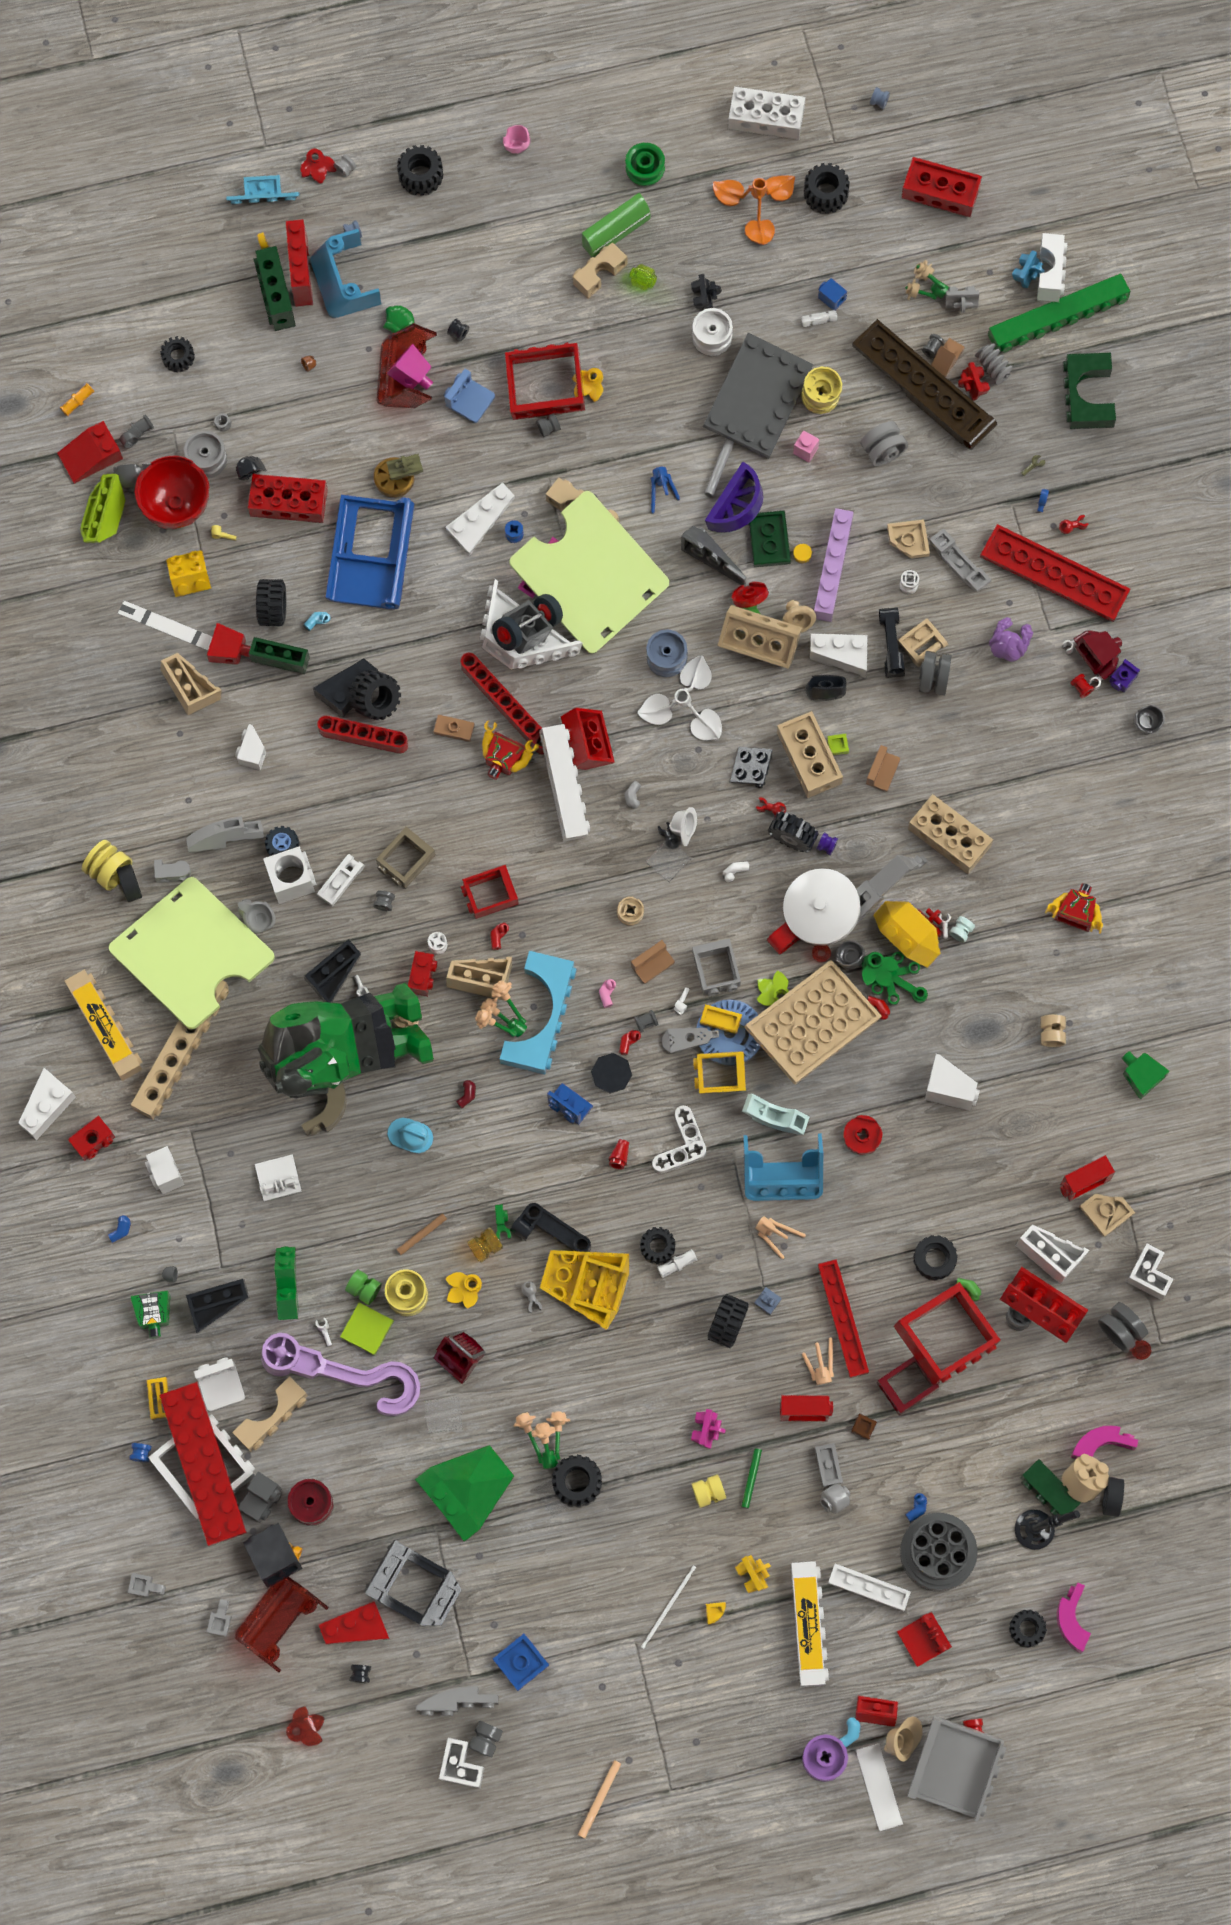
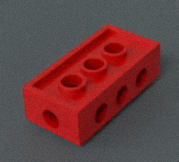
M912 157L902 188L901 198L971 217L981 187L982 176Z
M252 474L248 503L250 517L323 523L328 492L326 480Z

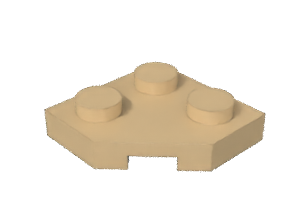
M924 519L887 524L889 542L892 546L911 559L930 556Z
M1094 1194L1079 1207L1103 1237H1106L1135 1214L1123 1197L1116 1196L1109 1197Z

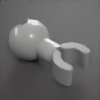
M530 1281L525 1282L522 1285L521 1291L523 1295L528 1297L530 1303L528 1307L529 1312H533L531 1309L532 1302L539 1306V1310H542V1305L535 1296L537 1291L536 1285ZM530 1283L531 1286L527 1288L525 1284Z

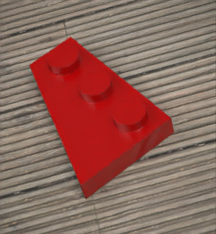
M375 1601L319 1624L326 1644L390 1639Z

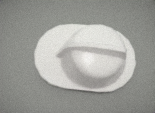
M689 807L685 811L676 812L669 825L670 830L675 835L681 837L684 846L688 845L697 826L695 809Z

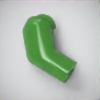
M957 1278L956 1284L960 1282L964 1289H967L970 1293L971 1299L978 1301L981 1296V1290L972 1280Z

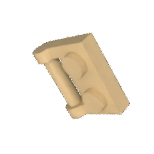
M925 619L898 639V644L910 656L917 667L921 666L924 661L925 651L920 655L916 651L930 640L935 638L937 642L925 651L936 652L948 645L945 638L928 619Z

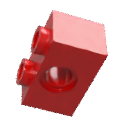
M98 1115L71 1136L68 1141L82 1159L86 1161L87 1159H93L98 1154L97 1151L102 1147L106 1148L111 1145L115 1136ZM97 1136L95 1143H88L90 1137Z

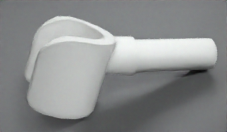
M947 914V921L941 923L944 939L948 938L947 927L951 919L949 914Z
M354 976L358 986V997L369 993L368 989L362 985L359 976Z
M686 987L674 1007V1010L680 1015L687 1008V1005L683 1003L689 992V988Z
M324 1318V1326H319L316 1320V1326L319 1331H322L327 1346H331L332 1343L327 1330L329 1324L326 1318Z

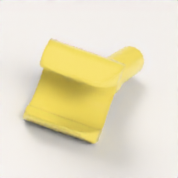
M212 526L211 536L214 539L222 537L236 541L237 536L221 532V526Z

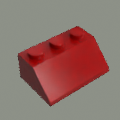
M575 707L560 716L565 729L569 730L570 740H568V743L574 752V758H572L573 766L576 765L577 769L588 770L615 763L601 710Z

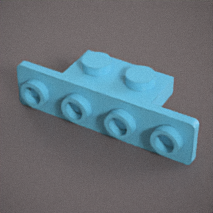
M280 175L244 177L245 195L228 196L226 200H231V204H239L245 199H249V203L260 202L261 198H267V202L278 201L277 197H285V201L296 200L295 196H299V192L281 193Z

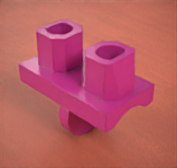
M706 1409L705 1412H697L695 1423L702 1424L703 1427L702 1431L694 1430L692 1432L691 1440L705 1448L711 1449L713 1440H718L719 1434H725L726 1431L724 1428H720L722 1421L717 1420L718 1414L710 1409Z

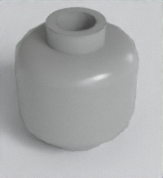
M833 1484L822 1492L820 1503L826 1512L836 1514L850 1504V1492L845 1486Z

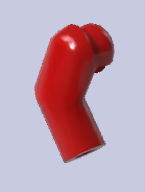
M868 996L867 1000L873 1007L877 1008L882 1016L880 1019L886 1020L890 1014V1009L886 1002Z

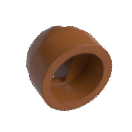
M308 355L301 358V363L307 372L315 368L317 362L313 356Z

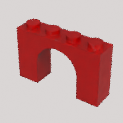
M304 219L286 221L291 289L295 307L313 305V293L307 258L309 256L308 238Z

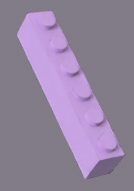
M835 508L814 609L817 620L832 622L853 520L852 511Z

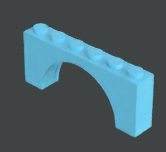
M529 951L524 968L525 974L535 977L548 989L553 1001L552 1015L545 1028L536 1036L520 1042L504 1041L500 1064L545 1075L546 1070H550L552 1065L551 1051L555 1052L557 1040H555L556 1033L560 1034L562 1022H560L561 1015L566 1013L567 1004L564 1003L566 997H570L572 986L569 985L571 979H575L577 968H574V961Z

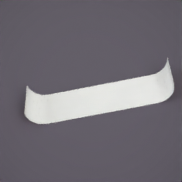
M880 1743L856 1750L879 1830L882 1831L903 1825L880 1749Z

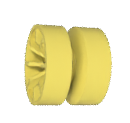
M404 1269L393 1273L388 1278L385 1285V1296L389 1306L395 1313L401 1316H414L425 1308L428 1301V1290L424 1279L417 1272Z

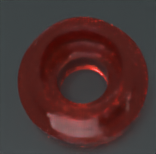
M815 945L813 947L812 957L815 961L823 963L829 960L831 950L828 945ZM823 951L825 955L819 956L818 952Z

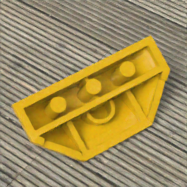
M885 901L874 913V918L880 932L907 958L928 968L941 954L936 927L910 902Z

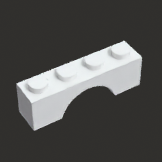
M1043 233L1040 259L1047 262L1052 269L1040 274L1037 300L1059 302L1060 295H1064L1065 284H1062V281H1065L1066 270H1062V268H1065L1067 258L1063 256L1067 252V243H1064L1065 235Z

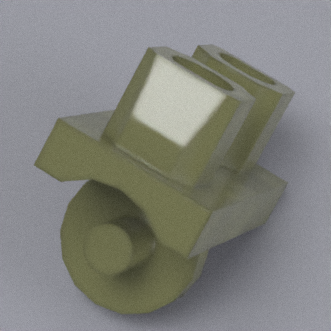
M419 453L407 457L403 455L399 459L386 462L391 481L411 475H418L423 472Z

